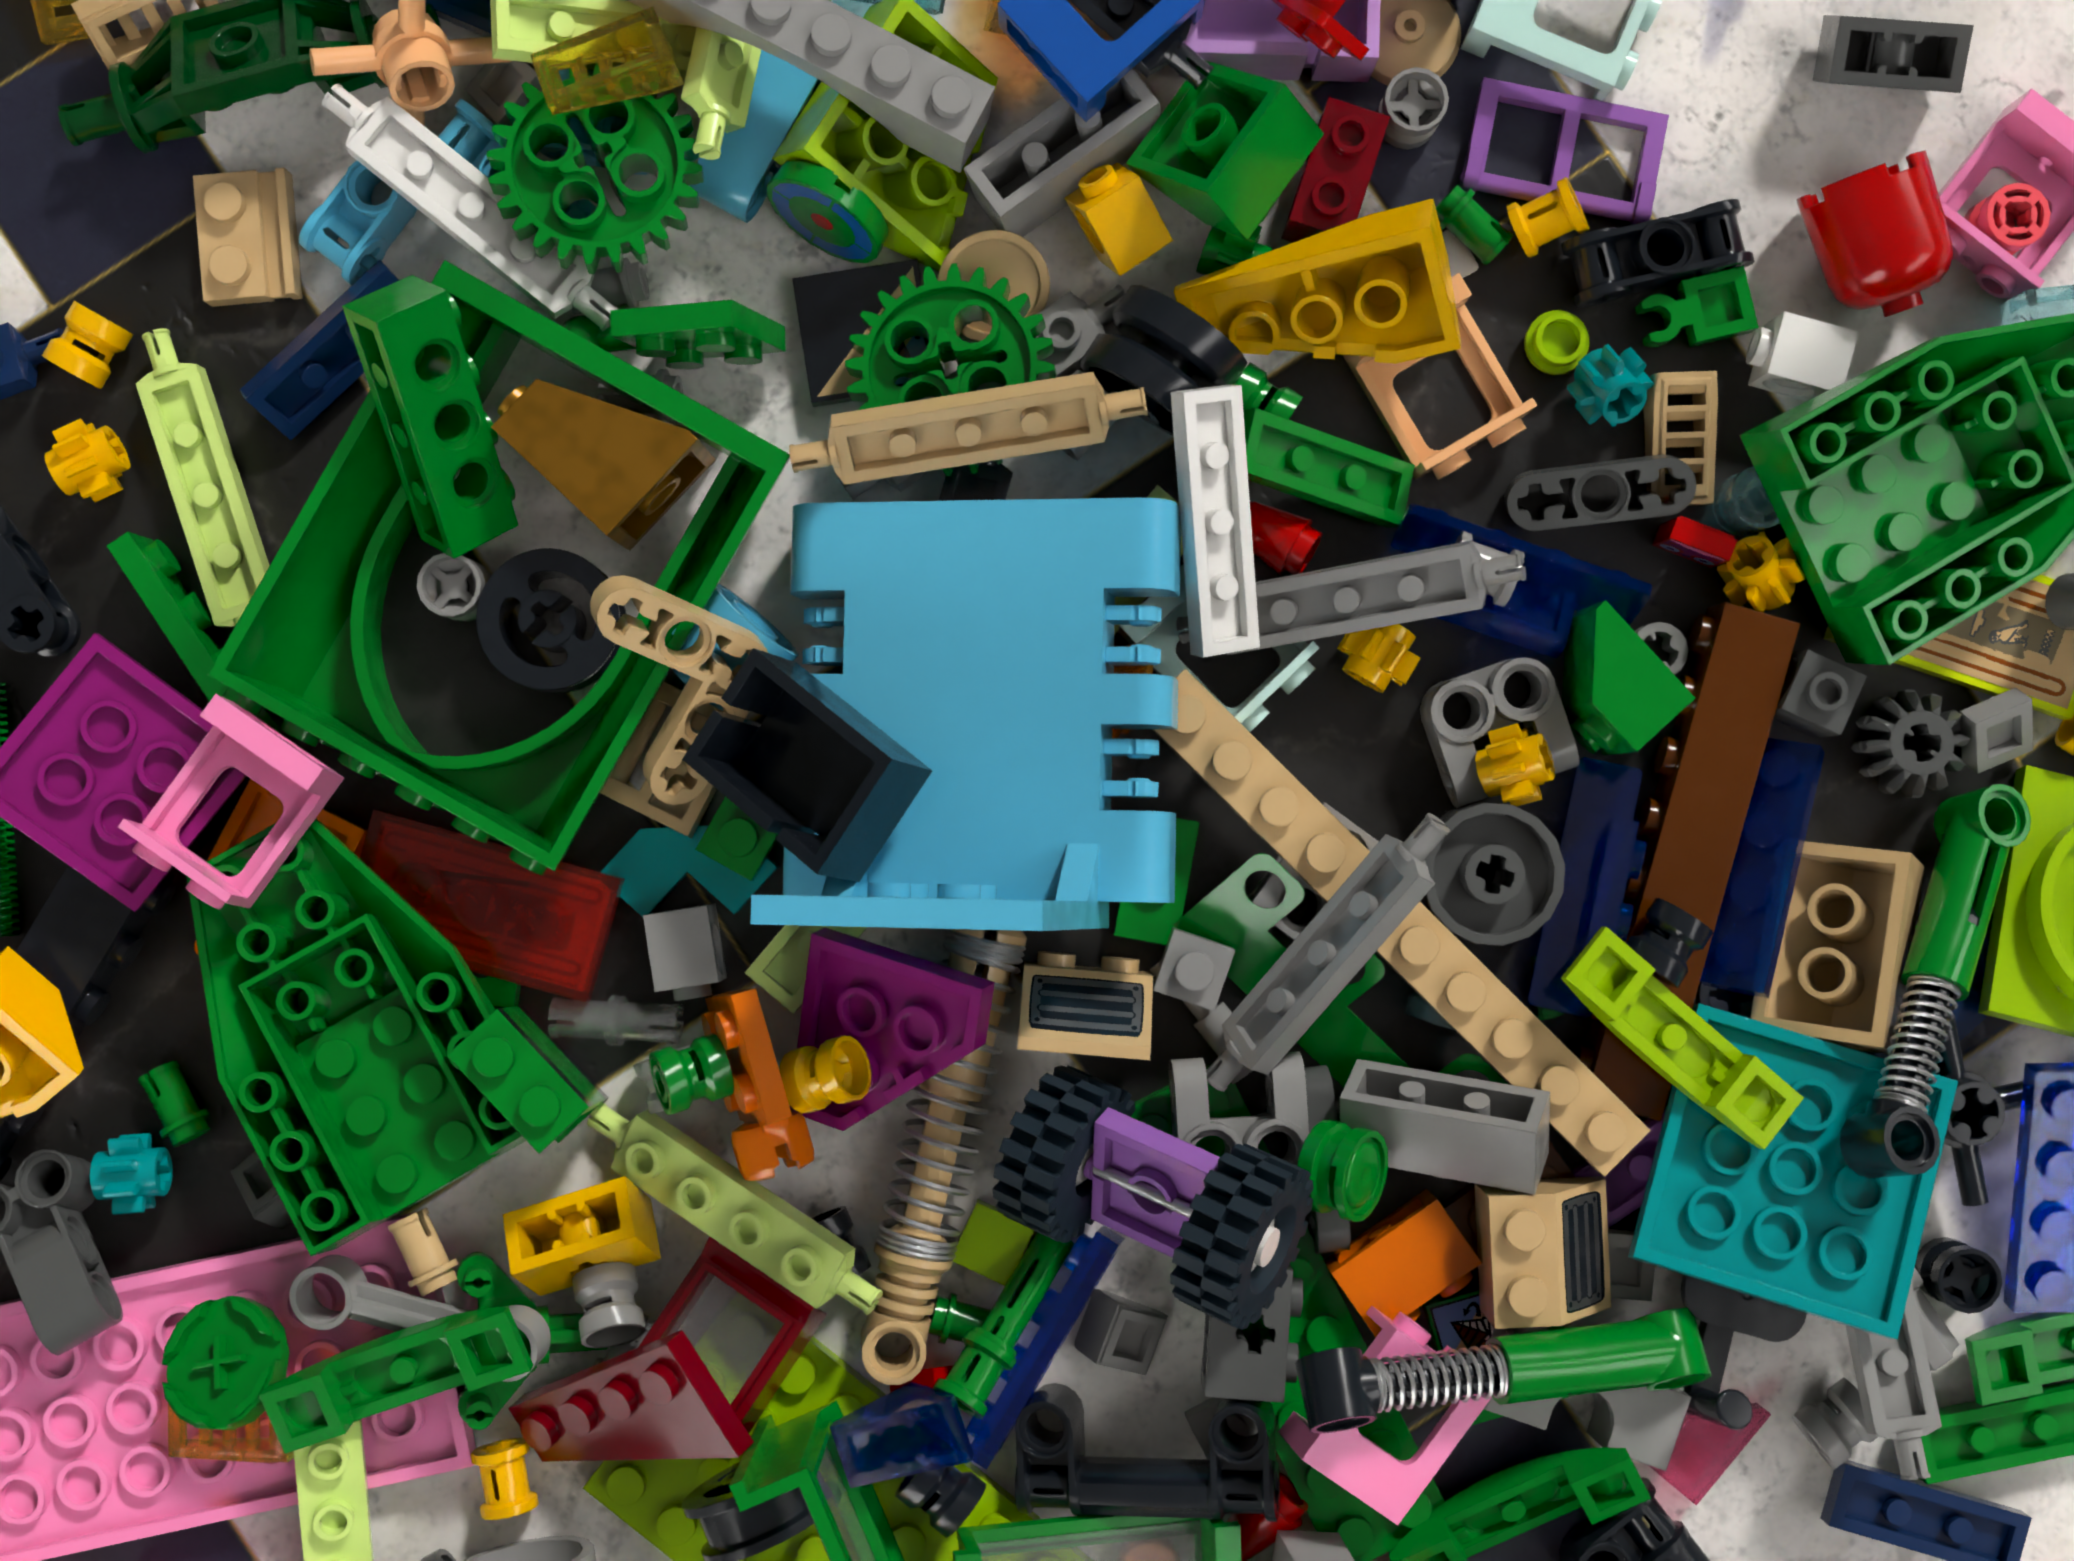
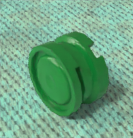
M1322 1120L1312 1128L1304 1141L1297 1164L1298 1167L1309 1171L1311 1174L1309 1179L1313 1181L1314 1186L1313 1191L1309 1195L1313 1199L1312 1211L1330 1213L1333 1210H1337L1339 1218L1352 1222L1363 1221L1373 1212L1382 1195L1388 1170V1149L1384 1137L1378 1131L1363 1127L1351 1129L1346 1123L1335 1120Z

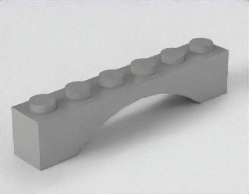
M627 0L670 23L691 25L724 34L753 45L794 65L852 101L881 123L903 144L961 173L990 117L995 86L829 0Z

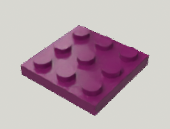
M94 633L0 747V817L136 912L174 866H171L168 872H164L140 858L132 851L138 841L118 828L123 819L142 824L213 725L199 716L203 709L102 635ZM228 768L221 773L179 832V839L186 848L192 845L246 778L245 774L236 768Z

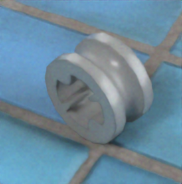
M1656 622L1641 626L1635 630L1638 636L1646 643L1656 640V635L1662 637V649L1670 653L1668 662H1662L1673 674L1682 669L1687 661L1688 646L1686 638L1679 629L1668 623Z

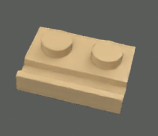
M283 167L275 168V171L260 173L256 170L193 175L203 301L212 307L273 302L279 298L303 299L292 174Z

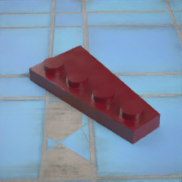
M683 1330L528 1392L508 1408L520 1427L522 1437L536 1451L542 1462L739 1458L754 1443Z

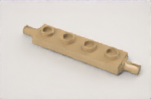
M1093 371L831 414L828 440L798 445L791 444L789 445V454L794 473L833 466L834 472L843 484L846 485L1105 443L1109 429L1108 421L1141 415L1148 416L1144 387L1104 394L1103 387Z

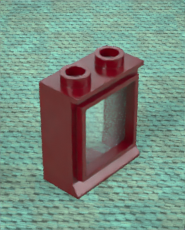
M709 1237L701 1255L639 1347L683 1330L749 1433L827 1313L820 1308H814L718 1241Z

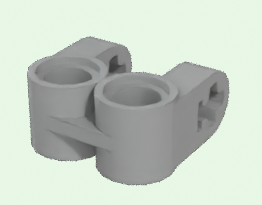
M1527 657L1500 660L1484 668L1449 680L1440 681L1430 687L1422 698L1420 706L1421 721L1446 792L1456 808L1488 797L1478 777L1475 762L1476 749L1473 741L1487 735L1490 730L1515 723H1523L1524 728L1528 730L1529 736L1541 733L1546 739L1552 754L1555 774L1579 765L1577 746L1555 684V679L1549 668L1539 660ZM1514 672L1521 673L1527 678L1531 690L1529 699L1519 708L1508 703L1503 689L1505 681ZM1455 692L1467 698L1471 708L1469 720L1459 729L1452 728L1443 717L1444 702Z
M1299 1051L1288 1052L1268 1075L1265 1074L1267 1112L1254 1116L1213 1118L1209 1115L1208 1085L1204 1059L1170 1060L1169 1090L1172 1136L1194 1146L1203 1137L1210 1135L1218 1136L1223 1140L1224 1153L1231 1154L1232 1147L1237 1144L1243 1145L1246 1143L1258 1149L1261 1139L1268 1133L1274 1131L1284 1132L1289 1144L1288 1151L1282 1160L1297 1166L1301 1149L1309 1134L1306 1079L1301 1053Z

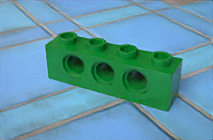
M410 275L343 305L342 308L421 540L455 559L519 526L512 504L516 496L515 489L509 476L501 468L494 446L498 443V434L491 428L494 423L487 413L484 412L477 391V387L480 385V375L474 361L465 352L458 329L462 325V316L454 298L447 290L414 275ZM424 348V355L419 364L415 366L416 358ZM443 409L440 420L435 424L438 413ZM461 468L458 477L454 480L457 471Z

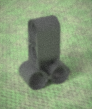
M42 1149L31 1153L22 1161L16 1171L15 1187L0 1184V1203L4 1201L6 1207L5 1216L0 1223V1248L38 1338L52 1354L58 1356L121 1322L123 1312L117 1293L82 1213L96 1199L90 1185L91 1163L83 1158L60 1151ZM64 1169V1185L57 1194L52 1196V1180L60 1170Z

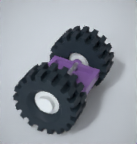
M1060 1065L1054 1068L1053 1075L1046 1073L1039 1079V1090L1036 1091L1031 1088L1025 1096L1024 1102L1026 1106L1022 1113L1015 1112L1010 1122V1125L1014 1126L1010 1138H1003L999 1152L1003 1153L1004 1156L1003 1160L995 1165L993 1177L1000 1181L992 1188L993 1198L998 1200L995 1206L998 1212L1013 1221L1062 1243L1070 1242L1071 1236L1077 1239L1084 1233L1085 1223L1092 1225L1096 1221L1172 1257V1263L1177 1264V1266L1170 1274V1284L1175 1285L1172 1293L1179 1301L1237 1329H1246L1250 1322L1254 1324L1259 1320L1262 1307L1266 1309L1270 1307L1275 1300L1274 1291L1277 1286L1282 1288L1288 1277L1286 1270L1291 1261L1295 1262L1300 1250L1297 1248L1299 1239L1305 1236L1309 1223L1305 1221V1216L1312 1210L1313 1199L1309 1195L1314 1189L1313 1181L1309 1179L1311 1176L1309 1171L1246 1143L1233 1146L1231 1154L1225 1152L1221 1157L1214 1155L1200 1147H1196L1132 1118L1131 1116L1135 1112L1136 1107L1135 1102L1130 1100L1132 1095L1128 1091L1067 1065L1065 1067Z

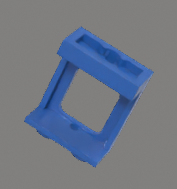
M1001 0L997 3L998 26L1079 116L1087 122L1105 106L1106 92L1188 18L1192 20L1194 25L1202 19L1205 0H1161L1115 41L1102 39L1067 0Z

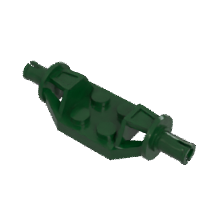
M230 0L171 16L131 67L125 62L110 65L108 72L110 94L70 105L63 104L58 106L60 110L58 112L60 124L67 139L73 146H79L87 141L127 131L136 147L143 153L157 150L159 142L206 133L205 111H220L228 108L233 103L269 93L282 94L290 91L295 86L309 82H315L324 94L329 92L332 96L334 95L331 87L337 83L341 84L348 92L376 83L380 88L388 87L377 76V72L314 76L310 64V48L371 45L373 42L374 25L377 23L378 18L372 13L366 0H350V2L344 0ZM425 5V12L442 29L433 5ZM321 27L355 33L358 42L326 41ZM170 71V76L168 78H166L153 89H151L166 73Z

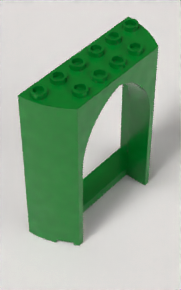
M444 260L431 283L447 290L459 307L462 325L458 329L465 352L474 361L480 375V385L477 387L482 406L517 344L522 339L669 423L689 430L696 438L728 455L654 586L705 609L788 463L790 454ZM424 348L419 352L415 366L421 361L424 355ZM370 390L210 669L208 676L227 686L223 697L235 702L245 710L260 714L264 707L284 718L280 729L290 736L314 747L320 742L328 747L341 750L337 761L350 770L370 779H373L376 774L399 783L394 793L405 801L427 811H430L433 806L456 815L451 825L467 836L483 843H487L490 838L509 845L513 849L508 857L520 866L539 875H544L547 868L555 871L671 668L620 646L613 660L588 694L566 715L548 728L516 744L482 754L465 756L428 754L413 736L401 717L387 681L382 655L381 626L387 586L396 559L415 525V520ZM443 409L438 413L435 424L440 420ZM639 613L637 619L642 620L649 631L651 619ZM684 621L672 626L666 634L665 646L676 651L682 650L696 624Z

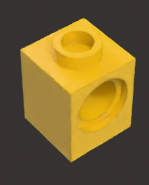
M1119 163L1102 165L1091 170L1078 182L1079 188L1065 197L1098 260L1119 276H1122L1173 241L1139 175Z

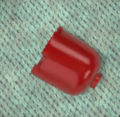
M1926 150L1906 156L1909 166L1907 170L1900 172L1898 164L1887 167L1886 163L1822 187L1821 190L1825 199L1823 202H1818L1816 194L1805 195L1796 200L1828 288L1834 298L1844 306L1857 310L1881 306L1884 317L1897 314L1924 304L1920 291L1938 283L1949 270L1953 258L1952 241Z

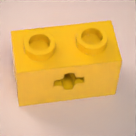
M626 1176L502 1214L510 1274L539 1296L572 1287V1278L576 1273L597 1264L625 1262L631 1263L636 1267L661 1259L651 1199Z

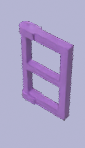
M1484 77L1480 83L1467 154L1465 156L1463 172L1460 175V187L1466 191L1471 188L1475 192L1480 191L1529 202L1557 189L1558 180L1564 177L1569 178L1580 119L1643 131L1644 133L1631 201L1628 202L1575 191L1583 212L1627 221L1630 224L1649 221L1652 216L1657 186L1656 181L1669 115ZM1498 102L1562 115L1549 185L1484 172Z

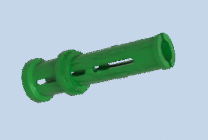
M1037 1232L981 1327L973 1326L971 1330L966 1331L962 1338L965 1347L946 1379L938 1378L934 1384L933 1389L941 1397L978 1419L984 1418L988 1411L985 1405L988 1396L1003 1371H1011L1016 1364L1015 1357L1017 1352L1014 1350V1346L1037 1307L1041 1304L1044 1295L1069 1253L1074 1250L1073 1241L1070 1240L1067 1243L1057 1242Z

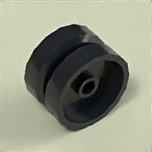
M1131 285L1113 311L1112 319L1121 335L1098 334L1080 360V367L1085 373L1094 371V375L1107 394L1144 387L1148 416L1141 415L1139 417L1174 436L1170 392L1228 384L1234 385L1247 365L1242 352L1208 321L1174 299L1142 285Z

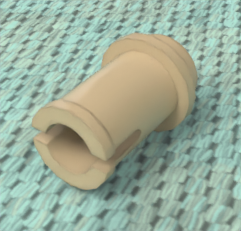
M427 1208L388 1226L413 1277V1280L409 1281L408 1285L410 1288L416 1285L421 1297L458 1279L453 1267L459 1263L456 1258L451 1261L449 1260L428 1215L429 1211Z

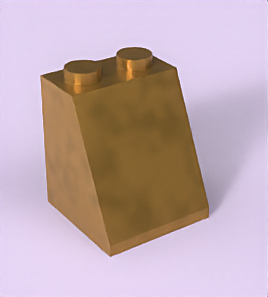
M536 379L528 388L525 385H521L514 389L500 404L497 413L501 417L491 426L606 536L629 551L716 460L687 429Z

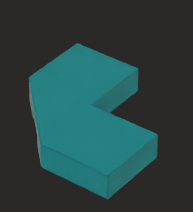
M698 826L692 839L669 827L644 828L638 830L597 876L642 917L643 915L653 913L688 873L733 914H737L751 899V895H754L779 866L767 857L755 880L749 881L695 850L708 826Z

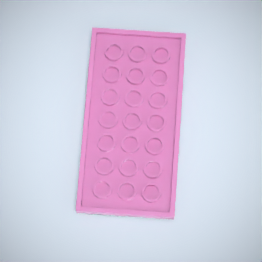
M413 1213L391 1217L339 1248L310 1256L301 1237L111 1278L122 1307V1321L58 1356L52 1354L38 1338L21 1298L0 1302V1561H41L298 1505L294 1451L284 1453L266 1411L255 1421L235 1430L200 1429L178 1418L164 1396L162 1382L168 1383L166 1376L168 1366L162 1365L164 1348L176 1324L194 1306L207 1300L216 1301L225 1296L253 1299L274 1312L285 1329L289 1347L286 1377L343 1351L395 1332L352 1319H347L339 1326L329 1330L310 1328L303 1324L294 1314L290 1305L289 1293L292 1282L303 1270L325 1256L341 1255L352 1259L361 1267L367 1282L421 1297L416 1285L411 1288L408 1285V1282L413 1280V1277L392 1232L388 1229L389 1225ZM324 1273L315 1274L313 1278V1291L318 1301L330 1310L342 1311L345 1307V1293L340 1283L330 1275ZM442 1287L423 1296L424 1298L446 1304ZM463 1385L362 1418L368 1489L468 1468L474 1465L471 1459V1452L476 1449L473 1430L461 1418L458 1410V1399L464 1389Z

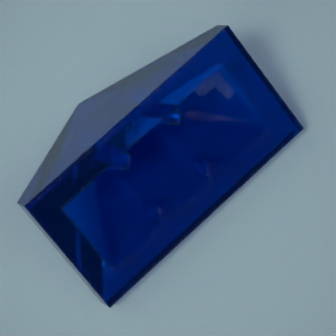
M910 1382L834 1421L830 1426L850 1488L968 1463L974 1458L954 1394Z

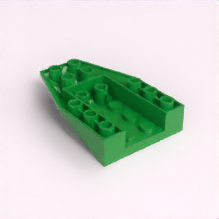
M2074 313L1934 337L1739 435L1846 663L1890 665L2047 571L2073 541Z
M315 818L250 909L225 903L222 909L218 910L189 892L218 1080L310 1256L339 1248L526 1141L447 1056L448 1053L495 1011V1008L458 949L317 818ZM275 824L207 862L228 877L238 875ZM186 876V877H187V883H189L190 880H191V878H189L188 876Z

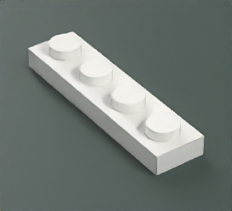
M1228 384L1170 392L1191 655L1205 658L1259 648L1260 640L1242 385Z

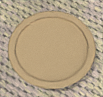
M1381 0L1379 59L1371 76L1377 81L1389 85L1393 77L1403 70L1418 67L1429 69L1441 77L1453 64L1461 43L1460 20L1450 0Z
M987 230L972 234L951 249L940 267L938 281H946L948 270L952 263H957L962 281L969 282L978 267L984 268L987 288L989 289L1002 277L1007 278L1010 285L1008 301L1023 293L1029 296L1031 307L1025 317L1038 314L1044 310L1049 298L1050 277L1042 255L1028 240L1012 232ZM982 321L972 322L962 329L961 334L972 340L981 341L990 334L992 327Z

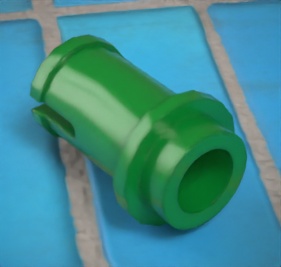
M1456 185L1436 206L1441 230L1446 227L1486 266L1509 243L1514 234L1511 231H1507L1472 199L1475 191L1470 188L1465 192L1459 185Z
M177 1060L160 1065L148 1071L149 1074H144L138 1078L140 1085L144 1087L164 1127L159 1132L161 1138H169L173 1147L186 1144L210 1130L206 1121L210 1113L208 1109L200 1110L179 1069L180 1065Z
M952 1292L948 1298L937 1295L934 1300V1312L930 1315L932 1321L929 1334L938 1336V1343L945 1344L947 1339L963 1343L962 1338L966 1331L971 1330L973 1326L981 1327L990 1309L957 1301L958 1295Z

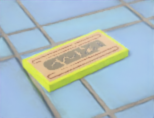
M2041 574L1894 662L1993 697L2017 688L2032 699V707L2035 711L2061 720L2072 719L2074 715V630H2062L2049 619L2045 607L2046 594L2055 579ZM1828 626L1824 639L1836 643Z

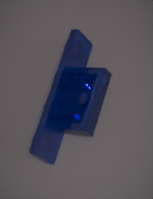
M1410 504L1391 542L1393 548L1409 553L1455 544L1459 534L1465 531L1471 533L1473 541L1508 554L1514 549L1524 552L1525 557L1522 567L1525 566L1526 580L1517 581L1514 591L1504 607L1493 604V597L1486 595L1485 605L1482 609L1436 618L1554 658H1558L1566 647L1574 610L1579 611L1606 600L1628 625H1631L1650 599L1652 591L1651 584L1632 578L1622 571L1609 570L1570 557L1563 551L1547 549L1511 537L1501 530L1488 529L1449 516L1442 510L1426 508L1417 504Z
M1587 757L1579 760L1559 847L1565 863L1564 891L1551 919L1542 927L1527 1002L1531 1006L1583 1018L1591 1016L1592 1012L1570 990L1561 977L1601 927L1609 928L1622 941H1626L1633 913V905L1622 903L1627 878L1638 880L1646 850V842L1636 840L1639 822L1633 821L1642 779V771L1638 768Z

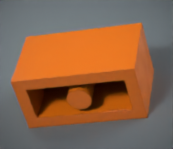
M1427 1189L1352 1240L1349 1250L1337 1251L1324 1260L1328 1270L1375 1337L1382 1328L1366 1314L1371 1305L1391 1320L1401 1311L1415 1321L1421 1314L1418 1309L1420 1306L1437 1294L1445 1298L1460 1291L1472 1280L1473 1274L1470 1271L1482 1263L1441 1203Z

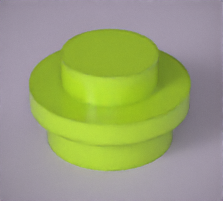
M1563 310L1548 311L1537 317L1527 329L1524 339L1525 352L1529 361L1538 370L1551 375L1565 374L1575 369L1578 362L1587 355L1589 334L1584 323L1576 315Z

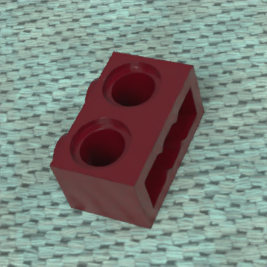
M1328 97L1318 122V126L1324 135L1306 159L1281 239L1293 243L1358 218L1390 116Z

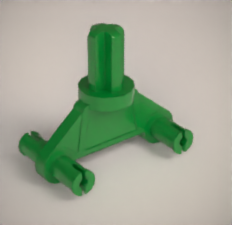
M473 1252L460 1262L457 1270L458 1285L467 1294L478 1298V1309L524 1305L542 1315L550 1329L551 1343L546 1356L538 1364H548L549 1354L608 1349L589 1348L581 1344L578 1321L584 1313L549 1315L548 1305L536 1306L535 1301L529 1298L495 1260L487 1254ZM518 1328L527 1352L531 1357L530 1342L527 1336ZM537 1365L534 1367V1369H533L530 1373H532V1372H534V1371L536 1370ZM530 1373L516 1381H500L468 1392L465 1386L458 1399L459 1415L469 1427L475 1430L487 1428Z

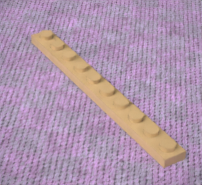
M1184 669L1176 677L1178 680V730H1152L1327 903L1370 851L1187 669ZM1421 902L1414 907L1376 951L1509 1085L1550 1091L1549 1124L1602 1176L1605 1177L1651 1131Z

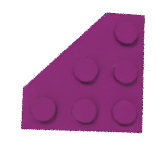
M826 927L812 933L797 1048L815 1046L819 1049L820 1045L826 1040L840 1036H851L861 1044L867 1054L871 1068V1085L867 1095L860 1100L845 1104H837L831 1101V1104L825 1109L811 1113H802L803 1116L845 1131L986 1044L995 982Z

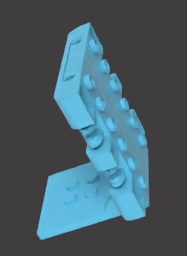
M1160 498L831 502L794 505L792 510L790 594L800 599H844V607H810L804 609L803 624L811 625L814 628L844 626L843 647L814 645L810 648H805L803 650L802 664L843 666V674L812 675L930 768L932 772L860 882L818 875L784 847L783 895H751L750 924L1015 931L1109 928V902L1175 903L1176 813L1111 810V797L1154 798L1158 797L1159 782H1153L1148 778H1129L1126 781H1112V756H1127L1130 759H1149L1151 756L1159 755V740L1112 739L1113 729L1178 730V680L1176 678L1159 674H1114V666L1161 664V649L1145 644H1135L1130 647H1114V625L1149 627L1161 622L1162 607L1115 605V597H1180L1181 523L1179 505L1175 501Z

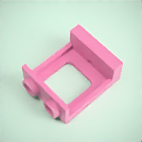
M2033 89L2023 94L2001 112L1938 193L1952 241V260L1956 259L1976 275L1975 278L1978 285L1987 293L1997 298H2006L2012 303L2039 289L2044 283L2039 274L2074 231V121ZM1993 168L2004 170L2019 183L2033 186L2041 191L2048 201L2051 213L2048 228L2041 238L2022 249L2016 257L2012 256L1957 213L1983 178Z
M215 694L199 715L213 725L211 730L142 824L123 819L118 828L138 841L132 851L140 858L164 872H168L171 866H174L191 878L185 888L204 903L218 910H221L225 903L250 909L342 783L344 777L235 702ZM228 768L238 769L278 797L283 804V813L242 871L233 877L226 876L186 848L179 839V832L221 773Z
M1372 1305L1366 1312L1382 1328L1363 1354L1368 1359L1377 1358L1381 1360L1382 1357L1392 1359L1396 1355L1403 1357L1405 1354H1411L1414 1356L1416 1353L1425 1355L1426 1352L1430 1351L1436 1353L1435 1350L1426 1345L1432 1335L1401 1311L1398 1312L1393 1320ZM1446 1345L1443 1350L1447 1352L1452 1348ZM1481 1396L1478 1401H1474L1470 1397L1468 1402H1462L1459 1399L1456 1404H1451L1417 1452L1410 1459L1403 1461L1396 1459L1360 1434L1358 1428L1333 1433H1312L1309 1431L1307 1419L1295 1411L1292 1412L1278 1432L1301 1460L1396 1525H1399L1490 1399L1485 1400Z

